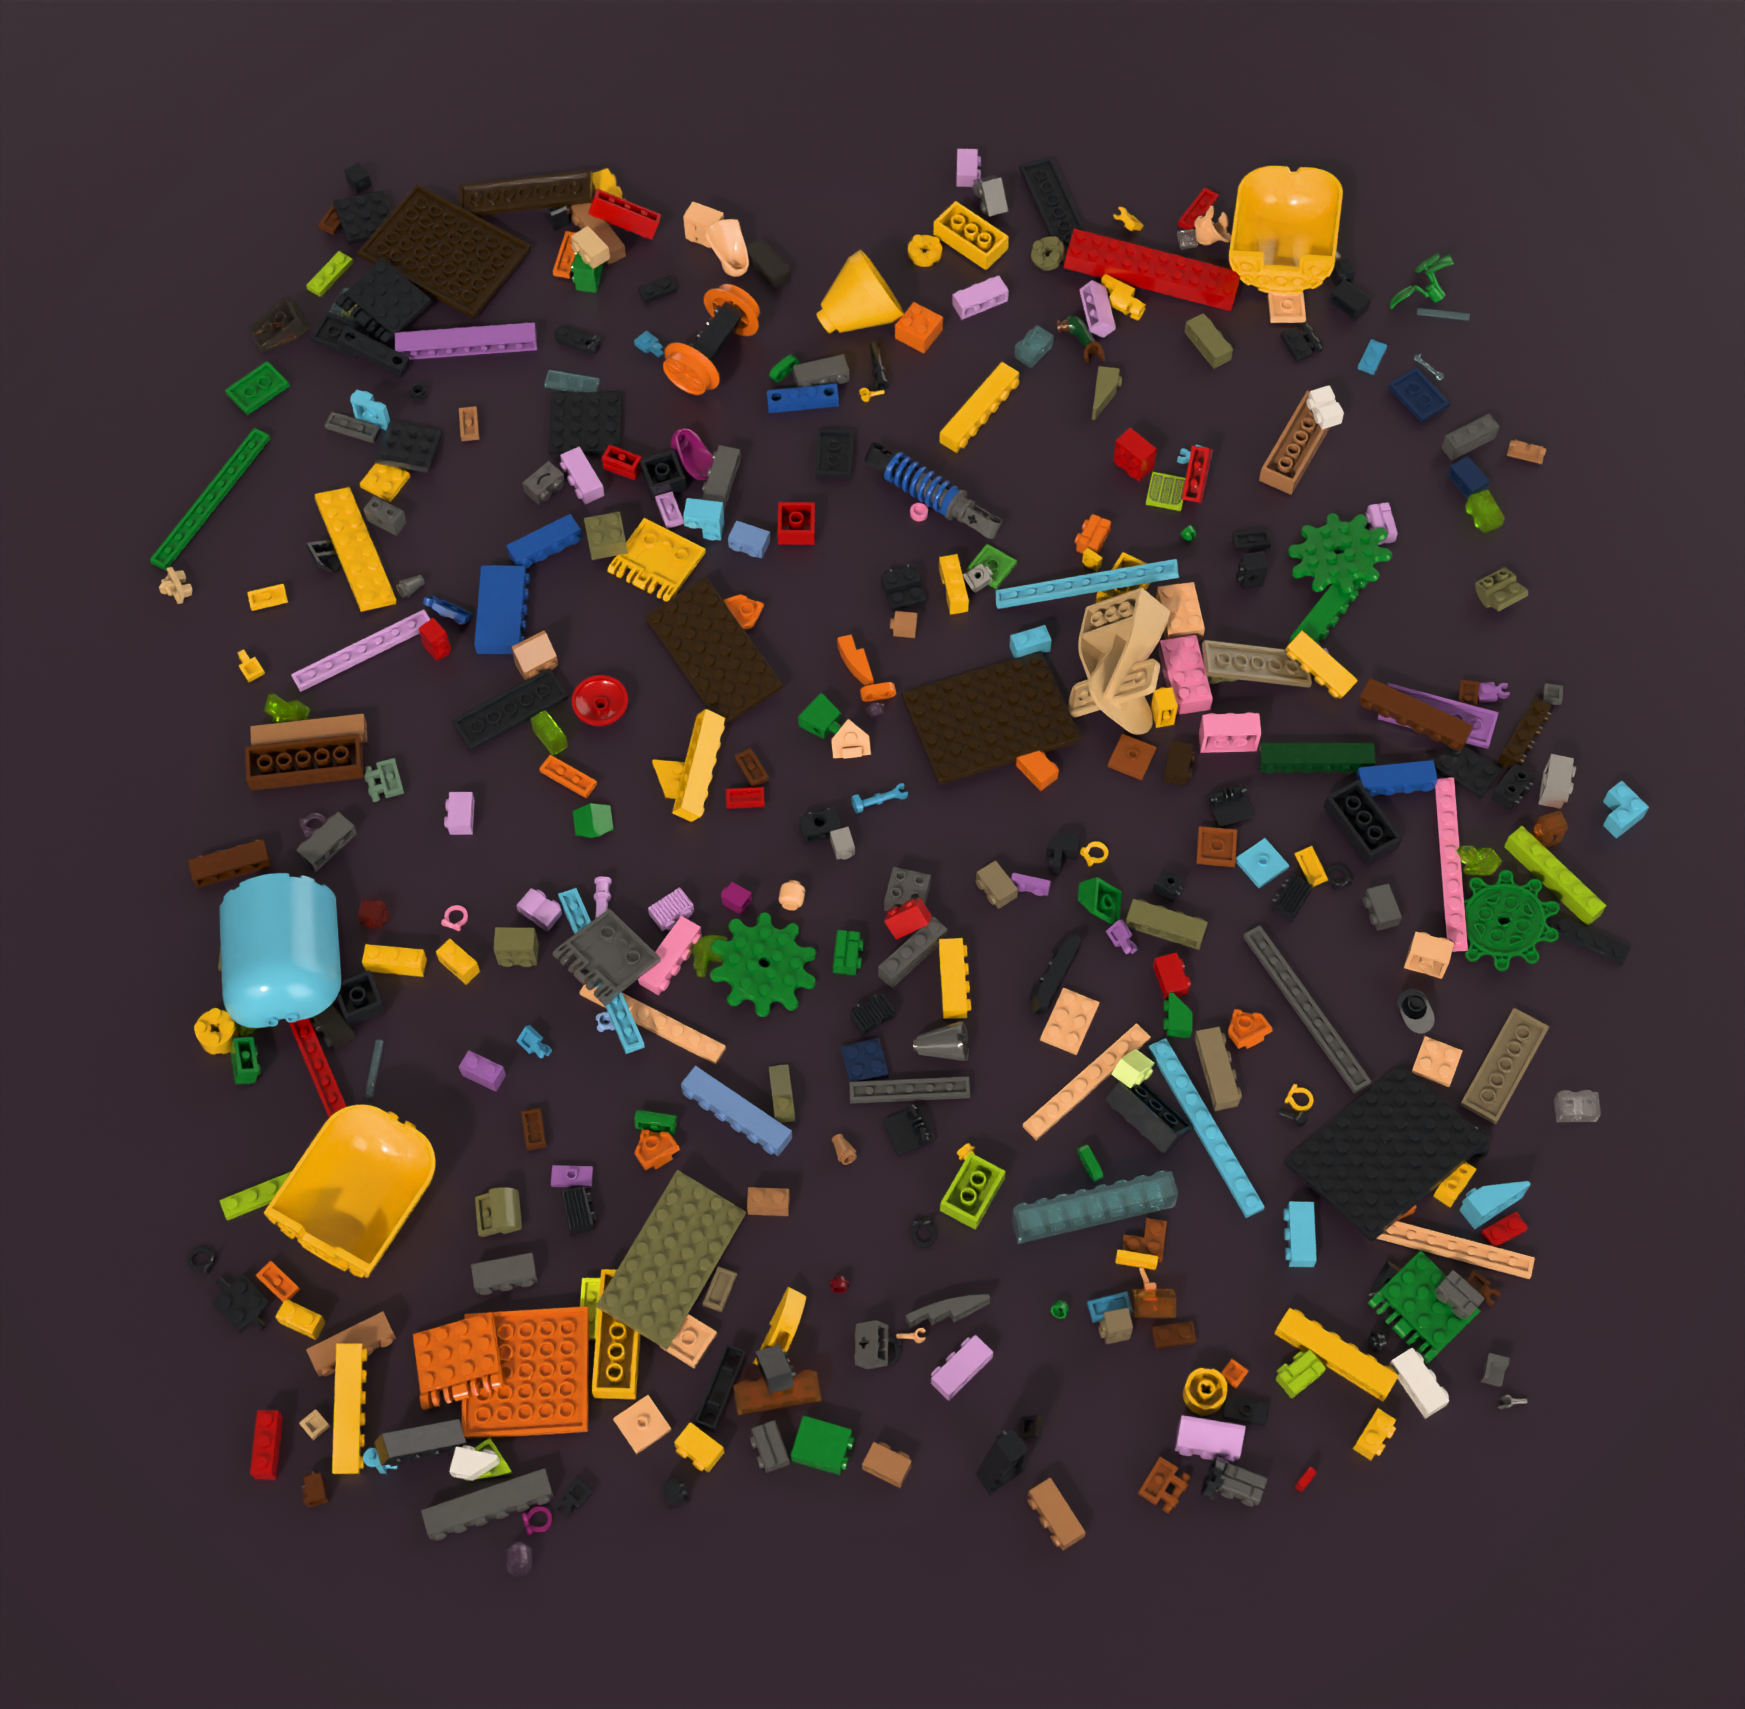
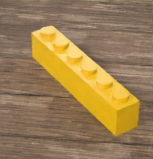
M1001 362L941 430L939 443L956 453L961 448L963 449L970 437H974L979 427L987 422L992 412L995 413L999 404L1008 398L1011 390L1017 388L1020 382L1019 372Z
M707 709L697 714L672 811L673 814L690 822L700 818L704 813L703 805L709 793L707 789L713 777L711 773L717 761L715 757L721 745L720 737L725 729V718Z
M1288 1309L1274 1333L1275 1335L1304 1353L1311 1350L1323 1365L1379 1400H1385L1399 1375L1395 1374L1394 1369L1379 1364L1376 1358L1369 1354H1363L1354 1344H1347L1342 1341L1338 1334L1334 1332L1329 1333L1317 1321L1308 1320L1301 1311Z
M336 1344L332 1474H360V1469H364L363 1456H360L361 1447L365 1446V1434H361V1426H365V1413H362V1404H366V1391H362V1383H366L367 1371L363 1370V1361H367V1349H363V1344Z

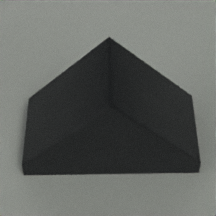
M566 206L552 207L543 211L544 216L554 231L570 225Z

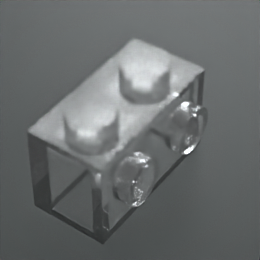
M1563 1090L1557 1093L1554 1098L1556 1122H1597L1601 1116L1598 1092H1591V1090H1582L1580 1092Z

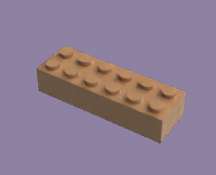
M1308 390L1263 465L1259 481L1290 495L1294 492L1330 427L1321 429L1319 423L1315 422L1314 414L1307 406L1310 392Z

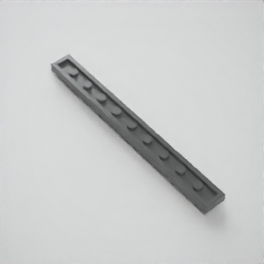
M1259 925L1245 933L1243 938L1352 1092L1355 1094L1371 1085L1372 1081L1263 928Z

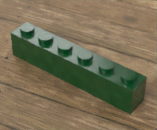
M1260 743L1258 750L1259 772L1350 773L1357 772L1360 767L1375 766L1376 763L1374 743Z

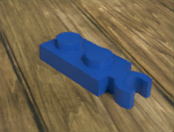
M429 595V598L424 597V605L433 607L432 609L437 611L439 615L450 617L458 624H464L473 619V613L448 601L439 600L433 595Z

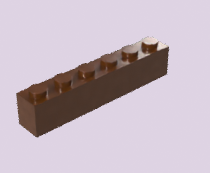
M1369 678L1359 699V703L1363 708L1375 710L1382 717H1390L1399 725H1407L1419 734L1424 733L1430 736L1436 742H1444L1453 750H1463L1474 726L1372 678Z

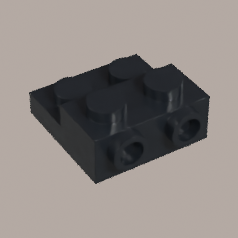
M906 564L896 571L888 569L881 575V584L892 612L927 603L916 565Z

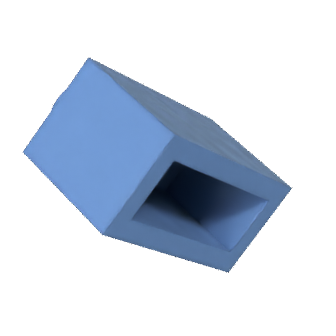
M737 520L728 536L729 548L759 558H763L771 542L769 531Z

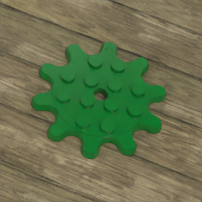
M1331 513L1327 516L1326 525L1321 528H1314L1311 525L1303 526L1301 535L1306 539V542L1289 547L1288 555L1292 558H1299L1302 561L1293 568L1292 576L1294 578L1312 576L1314 578L1312 590L1315 592L1323 591L1329 584H1337L1342 593H1351L1354 589L1353 582L1358 578H1364L1370 582L1378 580L1379 572L1373 568L1374 564L1380 561H1389L1392 558V552L1389 549L1378 547L1379 542L1388 537V533L1384 528H1377L1375 530L1365 529L1368 521L1363 514L1357 515L1351 522H1341L1336 514ZM1338 549H1340V551H1344L1341 554H1336Z
M1509 870L1501 871L1498 882L1494 885H1487L1478 877L1470 880L1469 886L1473 891V896L1468 900H1464L1467 940L1470 941V947L1465 953L1466 958L1471 962H1475L1484 955H1490L1494 958L1495 968L1499 971L1507 970L1510 959L1515 956L1523 957L1530 964L1536 963L1539 960V953L1535 945L1540 941L1555 942L1559 936L1556 929L1547 926L1546 919L1556 915L1560 907L1555 901L1542 902L1538 899V892L1542 889L1541 881L1532 879L1526 885L1518 886L1514 883L1513 873ZM1501 918H1507L1510 922L1502 926L1498 921Z
M768 913L759 914L757 924L754 927L745 926L739 919L731 920L728 927L732 932V939L728 942L714 940L710 945L711 951L721 956L723 960L720 967L710 971V978L714 982L726 981L731 985V992L727 996L728 1004L738 1006L743 1000H751L755 1004V1012L759 1017L768 1016L770 1005L773 1002L782 1003L787 1010H795L798 1007V1000L794 995L795 989L799 987L812 989L816 985L815 977L804 970V964L816 958L815 949L812 947L802 948L795 943V938L799 934V927L796 924H788L782 930L776 929L772 926L771 917ZM766 959L769 966L761 967L759 965L760 960Z

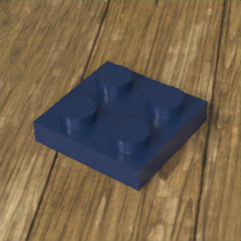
M879 1038L840 1047L849 1082L872 1081L889 1076Z

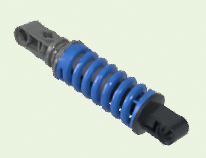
M872 442L864 460L882 471L881 477L883 480L894 483L896 487L902 488L904 492L910 493L912 497L918 498L920 502H925L928 507H933L936 512L941 513L947 520L950 521L953 518H957L960 523H966L987 538L994 539L996 537L1002 520L976 505L972 499H967V491L958 490L956 485L950 488L951 483L948 480L943 482L941 476L935 478L933 471L927 473V467H920L917 461L912 463V458L907 457L901 450L892 453L879 443Z

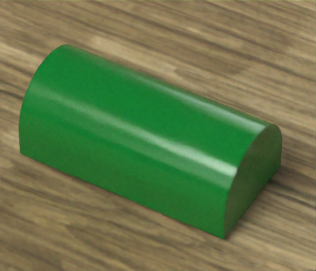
M637 1109L634 1118L635 1128L659 1133L661 1131L669 1132L673 1135L676 1130L677 1115Z

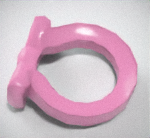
M458 905L451 906L446 910L445 919H442L441 924L459 932L461 926L468 920L466 909ZM454 910H460L464 914L463 919L456 924L450 923L449 914Z

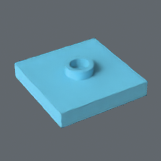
M1266 838L1236 857V863L1259 889L1289 869V864Z

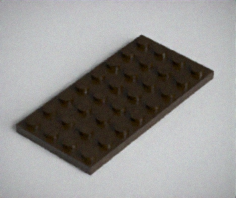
M706 577L645 616L649 625L709 711L725 718L724 726L783 688V684Z

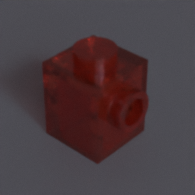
M363 899L357 917L360 924L368 928L376 929L377 927L383 929L384 923L388 922L390 912L386 904L380 900L375 899L371 901Z

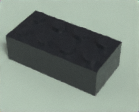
M1359 780L1326 797L1324 809L1366 866L1399 848L1402 838Z

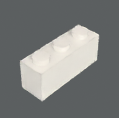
M1411 1348L1390 1362L1389 1367L1395 1370V1374L1399 1375L1397 1379L1425 1419L1448 1404L1450 1400L1448 1399L1447 1391L1438 1385L1435 1374L1432 1370L1426 1368L1424 1359L1419 1352H1415Z

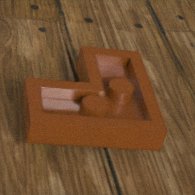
M1146 1218L1144 1237L1124 1234L1122 1250L1158 1256V1262H1162L1167 1221Z

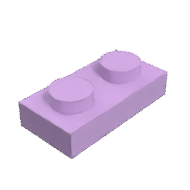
M672 491L655 496L666 529L684 524Z

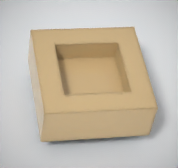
M316 1409L299 1422L312 1440L316 1439L330 1427Z

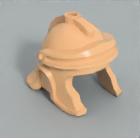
M1210 206L1205 216H1198L1194 222L1196 228L1195 239L1205 246L1221 240L1224 242H1230L1231 235L1227 233L1228 218L1224 212H1222L1218 223L1214 224L1212 222L1214 215L1213 206Z

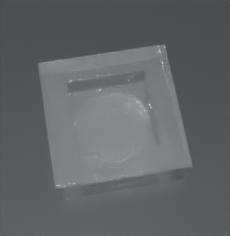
M1194 229L1177 231L1180 249L1197 247L1198 241Z

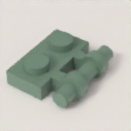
M395 758L376 763L378 769L372 771L371 766L364 768V778L368 782V793L372 797L373 802L380 801L379 794L384 792L386 798L404 794ZM380 778L382 784L376 785L375 780Z

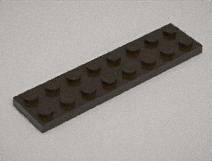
M591 170L459 184L458 206L474 215H486L588 204L592 202L593 173Z

